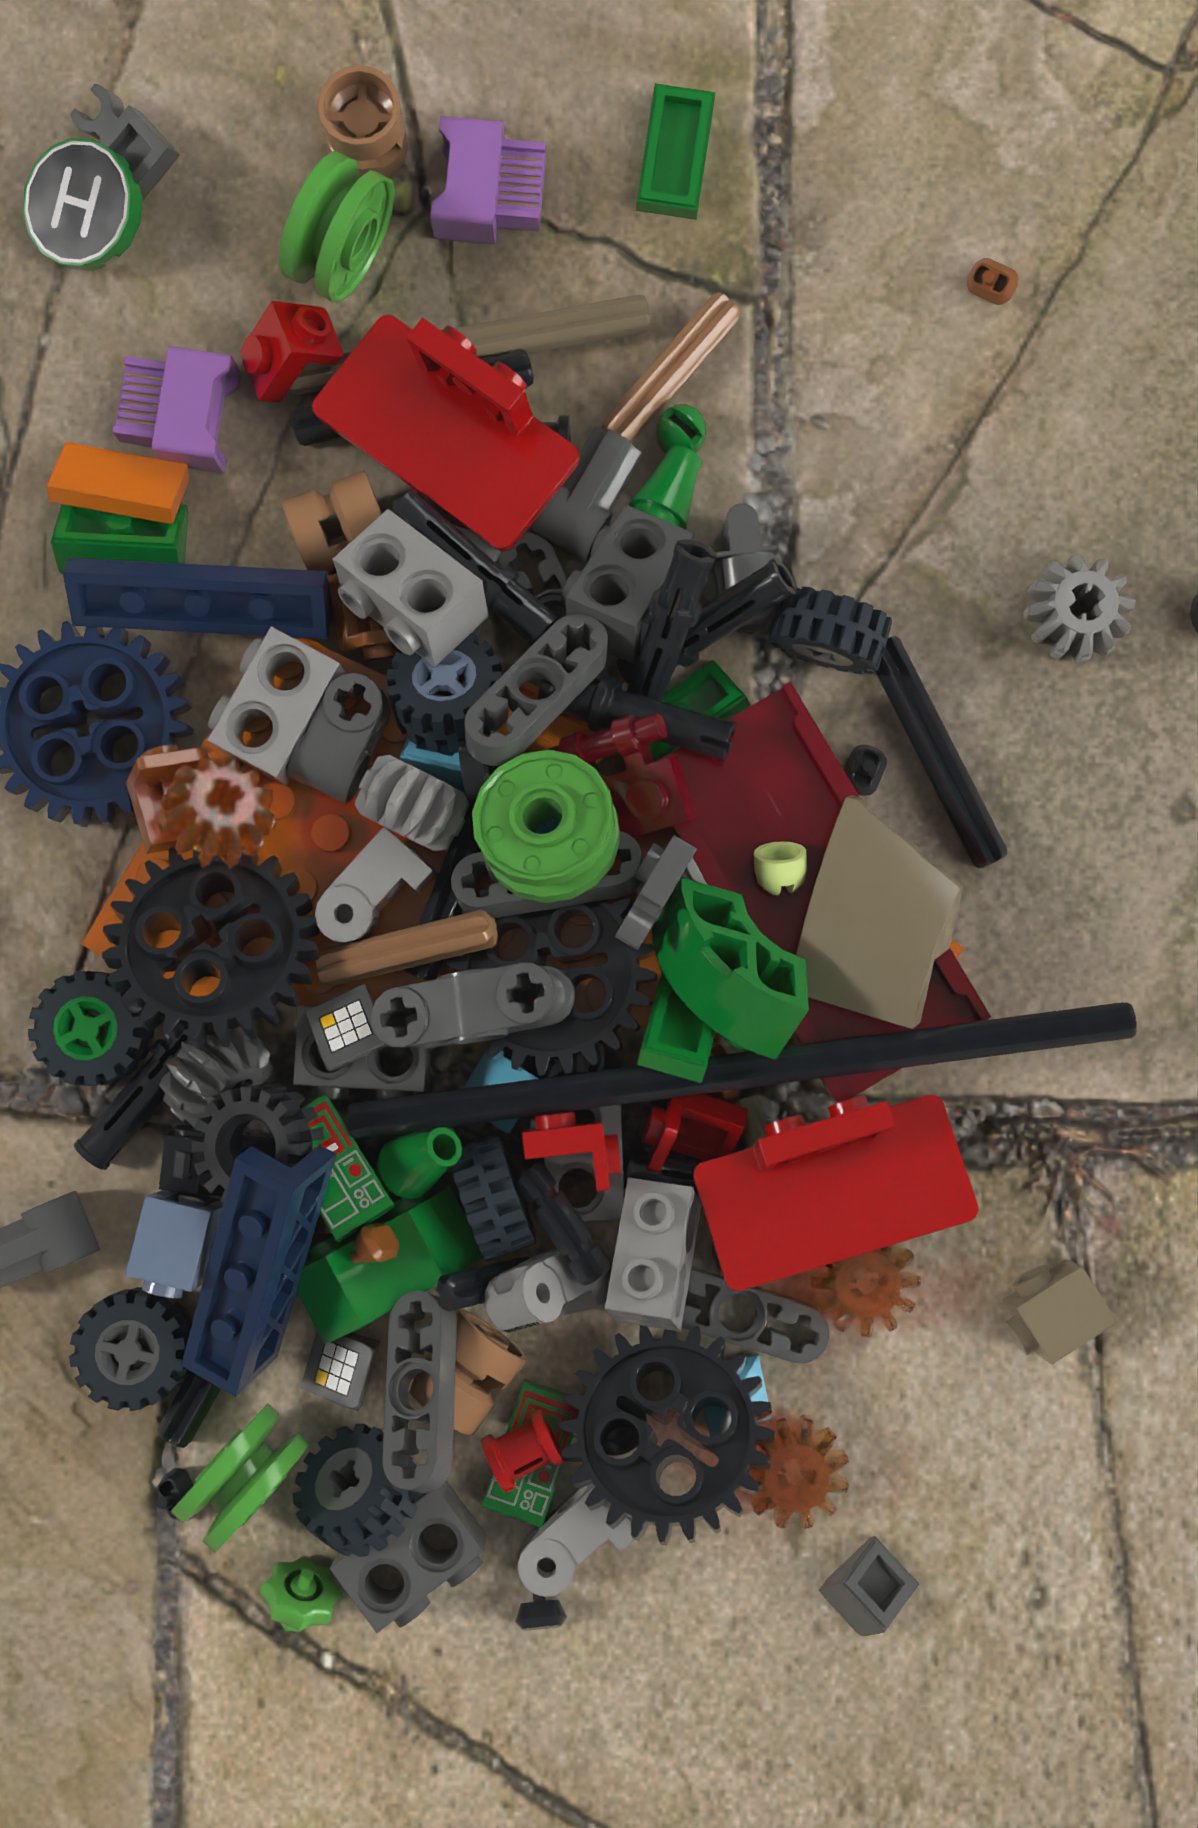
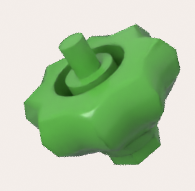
M306 1556L293 1562L275 1563L270 1579L260 1587V1595L269 1607L271 1620L280 1622L285 1631L301 1632L310 1626L327 1625L331 1620L333 1609L343 1598L341 1589L333 1581L330 1567L317 1565Z

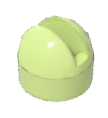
M782 841L767 843L755 849L754 872L757 882L763 890L773 895L780 894L781 886H786L789 893L798 890L804 883L807 872L806 849L802 845Z

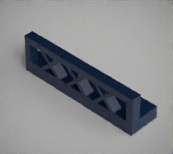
M68 558L62 572L72 626L266 636L272 626L295 638L327 639L333 616L327 571Z
M321 1145L316 1147L292 1168L252 1146L235 1159L181 1366L234 1397L243 1391L278 1357L337 1155Z

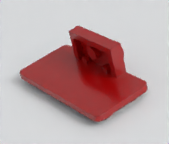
M393 315L381 316L313 400V412L321 422L411 488L415 489L490 546L500 552L510 551L578 466L580 457L577 448L533 416L525 393L527 385L515 371L498 361L491 367L477 357L474 345L458 330L447 325L441 331L423 317L411 329Z
M930 1094L889 1106L887 1101L869 1106L866 1096L855 1097L829 1106L830 1118L805 1125L802 1115L775 1121L764 1126L767 1137L758 1139L753 1147L698 1164L693 1172V1179L727 1287L733 1291H743L975 1219L979 1212V1206L941 1098Z

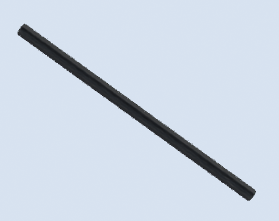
M1127 1002L784 1046L776 1060L752 1051L709 1056L702 1083L639 1065L356 1102L347 1106L346 1121L349 1134L354 1139L383 1136L439 1127H452L1129 1039L1136 1035L1137 1022L1132 1004Z

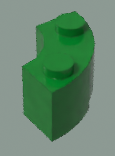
M680 877L652 928L653 944L661 972L685 1005L699 1019L721 1034L729 1045L740 1050H750L776 1060L809 1010L806 960L782 950L759 931L747 914L742 894Z
M450 1186L428 1198L423 1195L415 1199L400 1198L393 1202L395 1207L389 1211L392 1217L381 1224L388 1225L399 1242L398 1254L394 1259L369 1263L362 1261L359 1264H355L350 1254L355 1250L354 1242L357 1237L348 1242H345V1240L338 1242L334 1236H331L309 1248L308 1257L311 1262L303 1268L297 1294L324 1344L356 1331L389 1312L403 1295L412 1291H427L435 1287L440 1276L460 1272L483 1257L467 1216Z

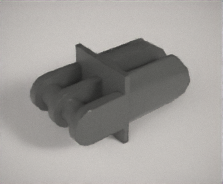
M736 504L727 513L722 534L724 551L715 552L716 559L711 567V573L714 572L717 595L768 564L769 560L774 557L776 558L779 549L778 545L762 546L758 515L756 510L748 504ZM778 604L735 631L753 634L763 630L773 620Z

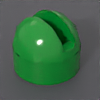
M675 404L661 414L657 423L656 439L659 447L665 454L670 446H682L695 453L699 452L702 448L706 436V422L697 408L688 404ZM678 417L696 435L690 439L671 419Z

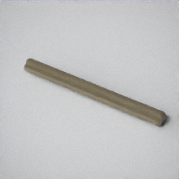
M639 294L457 327L455 329L474 345L477 357L486 359L520 349L525 350L529 354L645 333L650 329L651 319L645 296ZM356 346L342 348L344 355L337 365L308 362L289 389L290 393L297 396L321 391Z

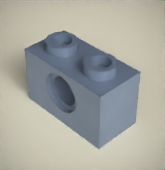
M166 1190L145 1196L125 1276L144 1280L143 1291L167 1298H181L183 1290L191 1292L200 1287L204 1281L224 1204L220 1201L221 1197L200 1194V1192L198 1194H189Z

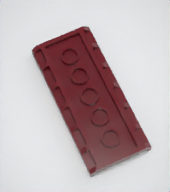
M790 681L783 685L780 690L726 720L737 722L735 736H730L729 738L730 741H733V744L725 762L684 748H678L659 760L678 756L696 819L671 827L678 838L697 848L693 859L706 884L742 894L747 914L759 931L782 950L796 955L816 879L845 798L850 795L860 796ZM782 841L802 845L806 849L807 872L805 881L798 890L789 893L786 886H781L779 895H773L763 890L758 884L754 872L755 849L767 843ZM949 948L934 960L921 1022L915 1028L910 1029L808 997L809 1010L793 1034L799 1044L983 1021L991 1018V1015L951 948ZM902 1068L821 1078V1081L836 1104L853 1098Z

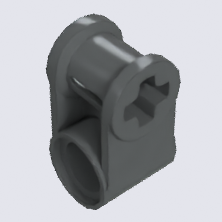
M349 673L339 676L330 683L309 727L303 733L294 749L287 769V776L345 805L350 803L368 770L371 756L388 723L391 712L388 698L377 687L375 682L365 675ZM364 693L363 698L371 705V709L366 716L356 713L351 719L352 714L344 708V704L348 698L359 700Z

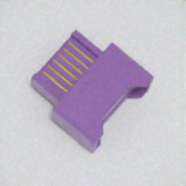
M440 116L439 132L443 135V155L448 159L446 190L431 203L430 219L434 238L496 244L497 228L539 231L546 167V143L505 139L503 121Z
M172 346L168 347L165 362L125 356L124 364L126 367L116 425L113 426V434L122 443L152 447V451L160 460L188 464V468L224 473L227 459L217 447L224 399L239 388L241 372L233 356Z

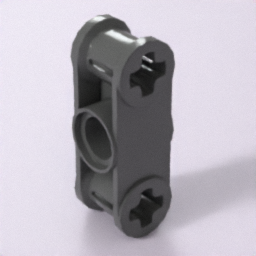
M520 962L497 968L465 970L440 976L436 980L394 987L384 991L376 999L372 1008L371 1024L376 1036L383 1043L391 1047L429 1049L443 1045L476 1043L507 1036L508 1033L552 1026L563 1021L570 1014L574 1005L575 990L570 978L563 971L551 966H540L535 963ZM538 984L543 985L544 996L535 999L534 1005L529 1004L528 993L536 991ZM417 1011V1021H412L407 1025L406 1016H411Z

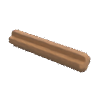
M714 293L602 421V429H611L632 443L738 321L740 310L737 305L723 293Z
M477 910L323 949L319 952L320 958L315 960L317 966L316 974L320 982L327 983L330 986H337L492 948L498 941L496 921L492 914H488L484 910Z

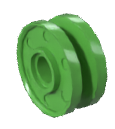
M335 150L320 160L308 175L295 198L284 226L279 246L278 265L282 275L296 283L305 284L315 277V287L318 295L331 302L340 303L351 295L363 280L379 251L392 215L395 188L392 179L373 170L359 178L360 172L357 161Z
M543 750L521 754L499 766L480 788L472 811L474 838L497 881L519 898L537 902L551 903L573 899L596 886L613 866L621 841L618 815L612 803L610 790L594 767L573 754ZM545 820H561L558 827L549 833H533L534 829Z
M268 1403L243 1431L239 1429L196 1477L194 1486L171 1510V1513L182 1523L191 1519L208 1504L216 1510L218 1514L202 1541L214 1553L218 1551L238 1528L243 1526L287 1477L291 1467L311 1444L307 1438L298 1432L275 1450L269 1447L264 1441L276 1424L280 1414Z

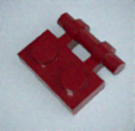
M660 713L640 719L633 714L612 721L611 728L588 736L579 731L560 738L559 745L545 749L576 755L594 767L598 773L596 760L617 753L623 756L627 771L603 778V781L611 793L612 803L618 815L619 830L633 838L696 819L678 756L653 762L648 743L667 737L666 724Z

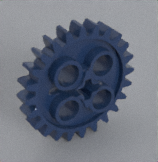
M65 621L62 623L61 640L56 641L42 629L37 631L40 650L34 653L27 647L18 644L15 648L23 662L19 668L0 663L1 673L9 680L6 688L0 687V751H3V754L0 756V774L14 772L4 788L7 792L14 795H19L29 790L24 806L35 812L44 808L49 802L47 809L48 818L59 823L66 818L70 809L74 824L80 827H88L93 811L96 812L101 823L108 826L114 825L115 807L117 806L126 814L135 818L126 781L136 759L152 748L163 745H175L176 738L194 735L193 728L181 721H177L178 715L192 709V703L186 698L172 697V694L185 684L183 679L177 673L161 676L171 661L162 652L155 653L147 658L151 643L142 635L133 639L127 646L128 631L123 628H112L105 639L103 627H86L84 636H81L75 626ZM115 673H124L126 677L124 692L112 701H103L101 696L103 682ZM61 686L63 689L61 705L51 713L42 714L40 710L42 694L50 687ZM138 708L143 710V715L139 719L130 721L116 719L117 717L132 713ZM88 712L103 720L90 724V735L88 736L74 728H66L86 724ZM45 727L64 728L46 734L40 739L34 738V732L37 729ZM126 734H136L138 749L135 756L127 762L116 763L113 757L115 742ZM72 746L75 752L73 767L66 774L54 776L51 769V761L54 754L61 748Z

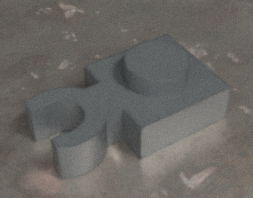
M94 84L91 91L101 102L99 115L92 120L86 114L74 109L70 114L72 121L81 131L100 139L99 143L119 153L126 159L131 168H128L132 172L133 180L139 183L144 200L178 159L180 154L141 111L130 105L124 110L123 103L117 95L98 84Z
M673 835L666 849L653 843L634 878L645 885L617 931L615 938L636 950L640 948L697 848Z

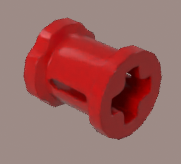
M541 1409L531 1414L530 1421L497 1438L491 1434L481 1438V1445L488 1464L505 1493L516 1489V1481L550 1463L558 1466L565 1462L561 1455L562 1448Z

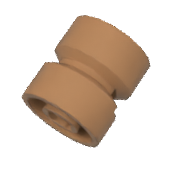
M364 65L342 68L332 74L321 87L317 102L319 119L329 152L331 153L335 150L355 159L360 172L359 178L370 170L391 178L397 174L405 163L409 148L398 91L390 78L376 68Z
M365 470L332 482L330 493L323 496L315 489L281 501L290 530L306 569L327 571V573L336 570L333 558L382 515ZM337 513L344 535L328 539L321 520Z
M459 1309L456 1314L454 1429L471 1436L475 1434L495 1406L491 1393L494 1389L506 1390L526 1363L527 1357L509 1338L489 1323L469 1311ZM427 1354L424 1359L431 1361L432 1354ZM427 1372L416 1375L408 1387L411 1396L423 1407L429 1402L433 1393V1382Z

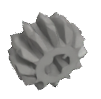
M1081 553L1072 555L1067 561L1066 568L1057 561H1053L1043 570L1045 580H1034L1029 586L1027 592L1036 603L1029 605L1023 611V618L1033 622H1041L1042 624L1031 635L1032 642L1036 644L1041 643L1048 636L1054 641L1050 649L1051 659H1060L1069 648L1077 664L1087 662L1091 658L1092 651L1105 657L1115 649L1113 638H1123L1130 632L1131 624L1121 615L1133 610L1136 600L1127 596H1118L1117 592L1127 583V575H1117L1111 581L1104 576L1108 569L1107 558L1098 559L1089 570ZM1081 600L1089 611L1076 618L1071 613L1069 607Z
M391 755L377 757L370 771H366L359 785L361 789L354 802L361 815L433 851L447 850L454 837H458L466 821L464 817L469 807V802L464 792Z

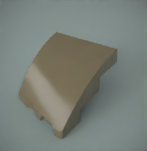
M850 795L845 798L825 851L807 910L796 956L806 960L809 998L913 1029L921 1022L934 960L950 948L963 885L940 865L928 862L922 856L920 848L904 834H896L866 808L868 803L861 797Z

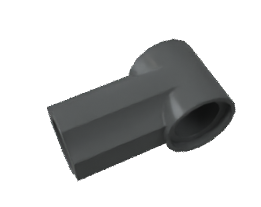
M595 426L579 453L580 461L578 466L533 522L531 532L587 563L591 558L595 538L604 525L610 524L613 516L611 510L641 460L642 452L635 448L627 438L615 431Z
M77 1191L67 1193L21 1213L22 1219L2 1228L0 1227V1288L41 1270H44L45 1274L101 1250Z

